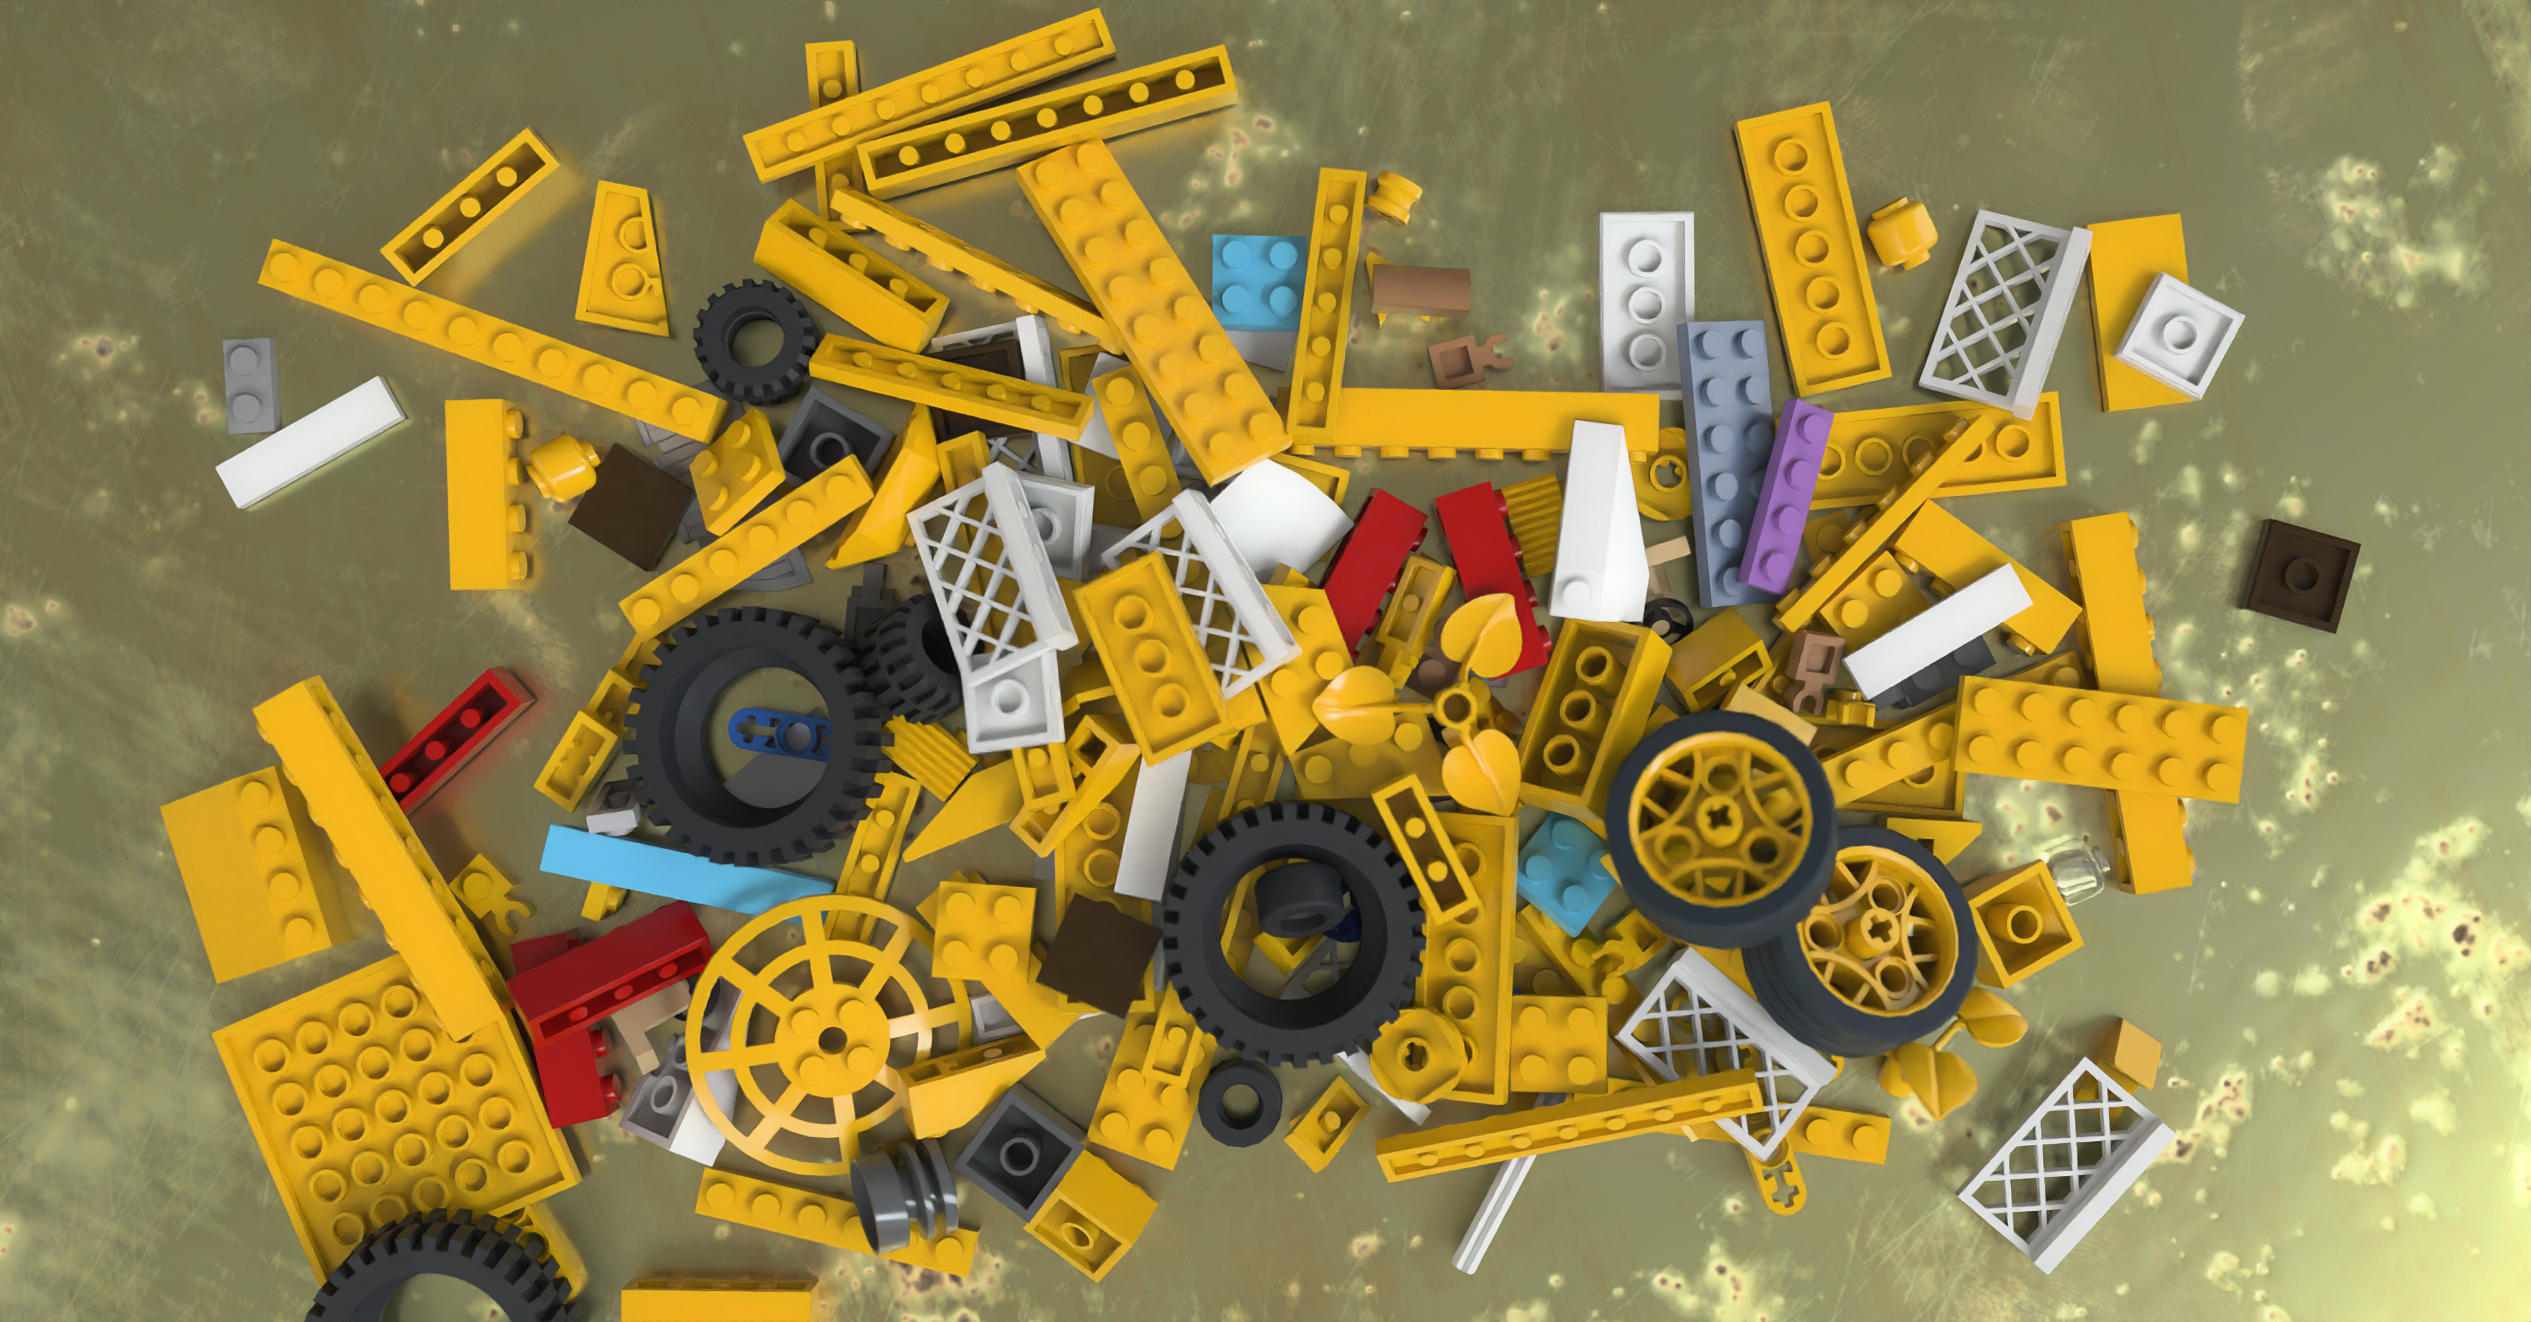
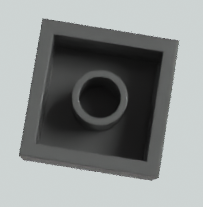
M811 386L777 446L786 476L784 481L799 488L852 454H855L872 481L898 435ZM855 511L847 515V517L851 518Z
M1016 1082L1008 1089L952 1167L1027 1223H1030L1086 1148L1089 1137L1086 1136L1087 1133Z

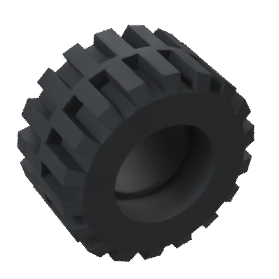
M753 278L742 279L743 286L737 288L732 282L724 285L723 288L726 293L720 297L713 293L707 299L710 304L708 310L705 311L700 308L696 317L700 322L699 328H693V339L697 343L694 351L696 358L702 365L701 368L720 391L727 393L731 399L740 403L742 400H746L750 405L761 406L762 401H769L771 405L781 403L780 397L788 394L790 398L799 393L796 387L801 382L807 385L811 379L808 362L819 346V337L815 332L816 327L806 308L799 299L797 300L790 290L784 286L781 289L777 288L773 281L763 279L762 284H756ZM758 319L777 323L784 333V341L780 352L772 361L758 367H747L738 364L733 359L731 343L735 333L741 326Z
M920 593L913 595L874 621L863 634L866 639L861 641L860 651L865 656L860 659L862 670L867 672L868 677L865 680L869 688H874L878 694L876 698L882 705L886 703L890 707V713L896 717L904 715L908 723L916 724L920 721L922 725H930L964 706L961 671L934 594L927 593L923 596ZM961 607L958 608L956 616L959 625L970 629L972 623L968 620L967 613ZM962 632L964 639L966 640L968 634ZM978 638L972 655L985 654L984 640Z

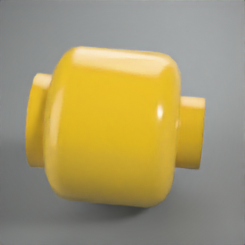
M1903 196L1871 213L1874 220L1868 225L1867 233L1884 265L1895 266L1901 263L1906 271L1931 258L1928 249L1935 245L1939 236L1924 205L1920 201L1908 202L1906 196Z
M565 433L535 448L530 454L531 464L525 468L544 500L551 496L554 501L563 503L595 485L597 476L594 468L601 465V462L588 440L579 444L574 436Z

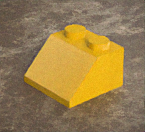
M2036 860L1978 879L1962 888L1972 910L1977 931L1978 966L1975 974L1982 985L2007 989L2085 945L2044 860Z
M1084 1149L1030 1223L1026 1222L1023 1228L1098 1283L1134 1245L1159 1204L1147 1196L1140 1186L1128 1182L1112 1170L1102 1158L1092 1155Z

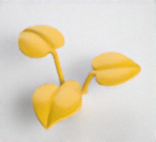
M1501 593L1473 599L1458 608L1445 622L1441 633V650L1448 659L1462 663L1459 669L1457 688L1441 690L1436 694L1432 703H1392L1395 697V687L1392 680L1378 668L1355 666L1339 674L1313 701L1312 710L1315 716L1329 732L1338 738L1354 745L1374 746L1388 740L1394 734L1395 718L1392 712L1433 713V716L1440 724L1459 728L1460 738L1464 744L1452 748L1444 757L1441 777L1446 791L1453 799L1466 807L1494 813L1503 817L1510 816L1517 803L1521 785V768L1518 753L1511 740L1495 729L1482 730L1471 740L1469 724L1476 716L1477 704L1473 695L1467 690L1469 689L1468 671L1470 668L1478 676L1493 678L1508 672L1519 658L1522 647V633L1516 615L1513 596Z
M1880 976L1882 985L1889 991L1886 980ZM1830 980L1829 985L1842 996H1845L1846 992ZM1972 986L1970 993L1955 1014L1959 1019L1955 1020L1933 1045L1926 1047L1912 1041L1884 1053L1888 1058L1878 1075L1881 1087L1891 1095L1902 1098L1909 1097L1914 1092L1918 1100L1936 1122L1942 1120L1955 1108L1968 1102L1978 1088L1977 1077L1962 1058L1948 1051H1940L1941 1048L1958 1030L1963 1028L1967 1029L1969 1035L1977 1043L1989 1047L2012 1045L2024 1036L2028 1028L2026 1019L2022 1018L2020 1013L2011 1004L1989 990Z

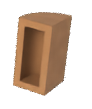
M1390 264L1373 265L1371 313L1466 318L1471 302L1470 269Z

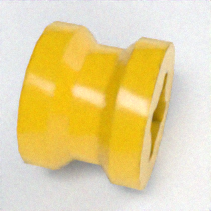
M1381 171L1377 178L1379 187L1374 195L1368 197L1365 207L1375 215L1391 223L1406 226L1410 219L1409 208L1412 203L1419 200L1423 190L1400 175L1389 171Z

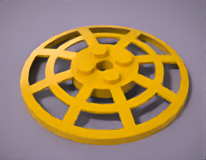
M835 892L805 895L780 902L754 915L733 931L712 954L696 982L688 1005L684 1033L686 1063L694 1092L706 1115L723 1136L745 1154L770 1167L795 1174L816 1176L850 1173L851 1158L861 1155L858 1132L868 1130L885 1121L902 1107L896 1070L885 1063L890 1049L891 1038L918 1032L916 1055L913 1064H917L930 1058L932 1028L958 1021L959 1041L957 1052L971 1048V1007L963 979L947 978L952 988L955 1002L928 1009L926 999L918 983L907 969L899 963L913 938L924 945L933 956L935 935L913 916L889 903L863 895ZM844 910L862 912L885 919L898 927L883 951L874 946L852 940H825L820 911ZM801 915L806 944L796 946L777 956L764 966L756 976L732 959L745 944L762 931L785 919ZM828 955L854 956L867 960L874 965L860 986L849 982L832 979ZM809 959L813 979L812 985L803 988L790 999L769 986L770 982L783 971L801 961ZM721 975L744 992L732 1019L730 1049L701 1053L700 1034L703 1013L711 990ZM890 975L898 981L907 993L915 1013L887 1019L875 997ZM757 1001L778 1016L774 1028L773 1042L745 1047L747 1023ZM828 1027H839L846 1035L843 1045L834 1051H827L819 1046V1036ZM778 1062L785 1076L791 1081L774 1104L758 1088L750 1073L749 1066ZM734 1069L736 1078L746 1097L764 1115L748 1137L738 1131L720 1110L708 1087L704 1072ZM873 1079L895 1092L879 1108L855 1119L852 1093L862 1089ZM807 1093L819 1097H832L836 1123L810 1122L796 1118L791 1114ZM780 1127L810 1137H838L842 1162L828 1164L800 1162L776 1155L764 1149V1147ZM909 1132L901 1140L883 1150L891 1159L897 1156L900 1143L907 1141L913 1145L917 1139L912 1132Z

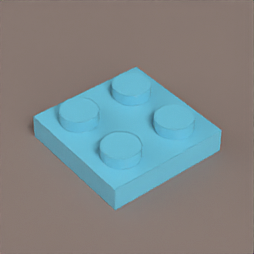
M1213 235L1211 310L1224 331L1299 332L1306 282V237Z
M1551 811L1518 854L1517 893L1575 938L1618 883L1599 861V858L1608 850L1607 843L1576 818Z

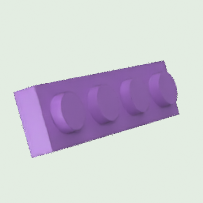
M1786 399L1737 583L1773 595L1786 596L1835 413L1798 399Z

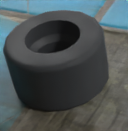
M1296 862L1282 865L1267 871L1257 879L1254 886L1260 926L1265 933L1273 937L1288 939L1318 935L1341 923L1346 913L1337 870L1325 863Z
M1235 1057L1222 1061L1209 1071L1200 1088L1198 1112L1202 1126L1213 1139L1226 1146L1245 1148L1261 1143L1273 1133L1281 1118L1282 1092L1278 1079L1266 1065L1256 1060L1251 1062ZM1237 1084L1251 1087L1259 1099V1106L1255 1114L1244 1120H1237L1228 1116L1222 1106V1097L1225 1091Z

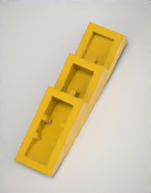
M636 633L617 666L610 668L587 707L579 710L533 785L535 789L571 813L578 808L621 749L623 741L627 740L635 729L623 727L625 714H639L641 704L628 701L632 688L647 689L649 681L638 676L643 665H661L662 661L653 654V651L661 643L676 644L661 634L643 643Z

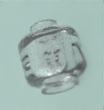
M2070 838L2040 852L2037 860H2044L2066 907L2076 905L2103 891L2105 886L2104 873L2109 872V864L2098 846L2090 848L2082 839Z

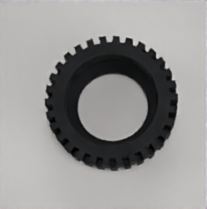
M742 606V609L728 607L717 610L718 616L703 614L692 619L696 628L681 626L671 633L678 645L661 643L653 651V654L662 661L661 665H643L638 676L649 681L647 689L632 688L628 701L641 704L639 714H625L623 727L636 728V740L623 741V754H637L639 763L626 767L629 780H644L646 787L634 793L640 805L657 806L647 817L654 826H672L664 836L673 844L689 843L685 852L695 857L710 856L709 862L719 865L734 864V867H756L789 864V862H801L813 858V853H825L836 847L833 839H847L856 831L850 823L851 821L866 820L873 809L864 803L866 798L881 797L885 786L875 782L874 779L876 773H890L893 761L880 758L881 746H895V733H882L881 722L894 720L893 714L890 713V707L878 706L876 698L878 694L874 688H869L865 680L868 675L866 671L862 670L860 662L862 658L856 657L860 652V647L853 640L839 638L843 633L832 625L820 624L821 620L778 609L757 606ZM768 667L784 668L808 680L825 700L831 723L830 753L820 781L809 793L799 800L777 808L753 806L731 794L714 773L708 757L706 744L708 720L722 692L740 676L756 669Z
M1291 799V802L1280 803L1278 800L1265 802L1264 806L1256 808L1249 806L1239 810L1240 814L1230 819L1225 817L1216 823L1217 827L1210 833L1206 834L1205 832L1196 840L1197 845L1190 853L1187 852L1180 862V868L1176 876L1173 875L1168 887L1169 893L1163 908L1162 943L1165 964L1167 965L1173 990H1176L1180 1004L1186 1013H1190L1195 1018L1196 1026L1205 1035L1208 1032L1212 1034L1216 1039V1043L1229 1051L1230 1047L1238 1050L1240 1058L1254 1062L1255 1057L1265 1060L1266 1066L1280 1068L1281 1062H1292L1294 1069L1308 1068L1307 1061L1319 1059L1321 1066L1335 1063L1333 1055L1345 1051L1347 1057H1350L1360 1052L1357 1044L1366 1038L1373 1043L1381 1037L1382 1033L1379 1028L1386 1021L1393 1025L1401 1015L1397 1010L1402 1000L1409 1003L1415 992L1411 983L1414 976L1419 978L1421 976L1424 964L1419 960L1421 950L1426 951L1427 937L1422 933V924L1426 923L1425 911L1418 901V897H1421L1418 887L1408 873L1410 870L1395 853L1394 848L1367 824H1364L1345 811L1341 812L1332 806L1322 803L1312 804L1307 803L1305 800ZM1298 858L1325 863L1334 867L1339 877L1352 891L1361 915L1360 945L1350 968L1330 988L1302 999L1273 998L1250 988L1229 966L1220 941L1221 914L1232 889L1253 869L1278 859Z
M446 1208L432 1209L424 1220H422L420 1211L407 1214L399 1224L394 1219L383 1225L376 1234L372 1232L320 1288L313 1299L316 1303L307 1312L304 1322H382L386 1304L394 1290L411 1277L428 1273L454 1277L476 1286L496 1301L511 1322H575L579 1315L577 1302L563 1304L573 1289L567 1278L557 1283L553 1282L552 1278L560 1268V1265L553 1256L543 1264L536 1259L543 1245L535 1238L524 1248L515 1241L522 1232V1229L511 1223L503 1234L494 1230L499 1217L486 1213L476 1225L471 1223L473 1210L459 1208L450 1221H447Z

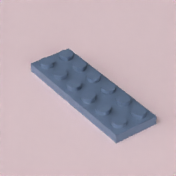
M1765 320L1706 321L1678 324L1676 329L1701 608L1778 602L1782 596L1773 595L1737 583L1775 442Z

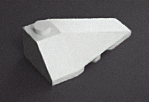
M1574 420L1547 604L1548 612L1553 616L1598 622H1642L1649 570L1623 426Z
M721 975L719 976L720 994L718 1002L713 1011L702 1020L700 1034L701 1053L730 1049L732 1019L744 992ZM749 1017V1020H748V1023H747L746 1036H745V1045H746V1039H747V1033H748V1027H749L750 1017ZM685 1031L680 1037L672 1034L664 1046L669 1053L655 1072L650 1071L642 1076L618 1127L669 1151L712 1167L726 1138L708 1118L694 1092L686 1063ZM734 1069L704 1072L708 1087L718 1107L732 1123L739 1085Z

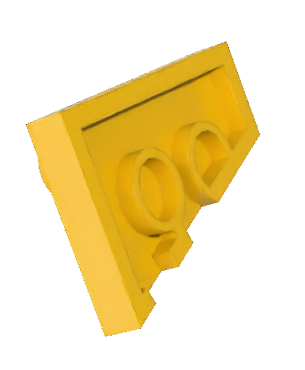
M599 180L575 320L671 339L648 191L643 188Z
M1402 712L1394 715V734L1381 744L1359 746L1348 743L1336 736L1288 755L1304 800L1372 798L1371 788L1413 768L1427 796H1450L1442 782L1441 771L1443 761L1426 714L1422 712Z

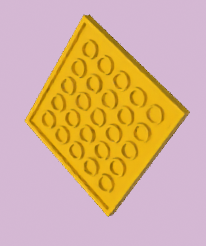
M470 922V924L472 925L473 929H474L475 932H476V929H475V927H474V925H473V922ZM400 952L211 1033L320 1288L372 1232L376 1234L383 1225L394 1219L399 1224L407 1214L420 1211L422 1220H424L432 1209L446 1208L447 1221H450L459 1208L473 1210L471 1223L477 1225L486 1213L501 1217L583 1181L561 1128L552 1129L541 1081L511 1011L461 1040L454 1042L451 1035L444 1032L436 1023L433 1015L434 1007L426 994L416 989L411 982L408 974L409 967Z

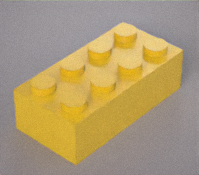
M1566 617L1517 749L1521 768V785L1518 796L1520 800L1530 806L1605 825L1604 814L1609 788L1622 761L1641 740L1673 651L1652 629L1621 622H1598Z

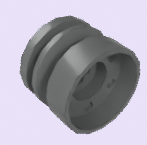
M935 1138L918 1139L915 1150L907 1141L900 1143L897 1150L898 1167H894L888 1154L883 1149L855 1156L850 1160V1178L856 1208L866 1239L873 1253L877 1256L908 1247L910 1244V1223L912 1222L920 1237L925 1241L934 1238L935 1227H937L942 1235L954 1233L958 1229L957 1195L953 1176Z

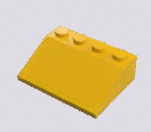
M282 765L271 766L225 781L160 806L217 984L353 940L316 824L307 809L308 801L299 786L292 784L283 772Z

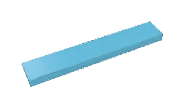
M551 821L539 869L540 871L756 915L780 902L801 896L833 893L835 882L832 880L766 866L734 867V864L719 865L709 862L710 856L695 857L685 852L686 849L625 836H607L606 832L589 834L588 828ZM828 910L820 911L823 926L828 914ZM801 915L783 920L803 925Z

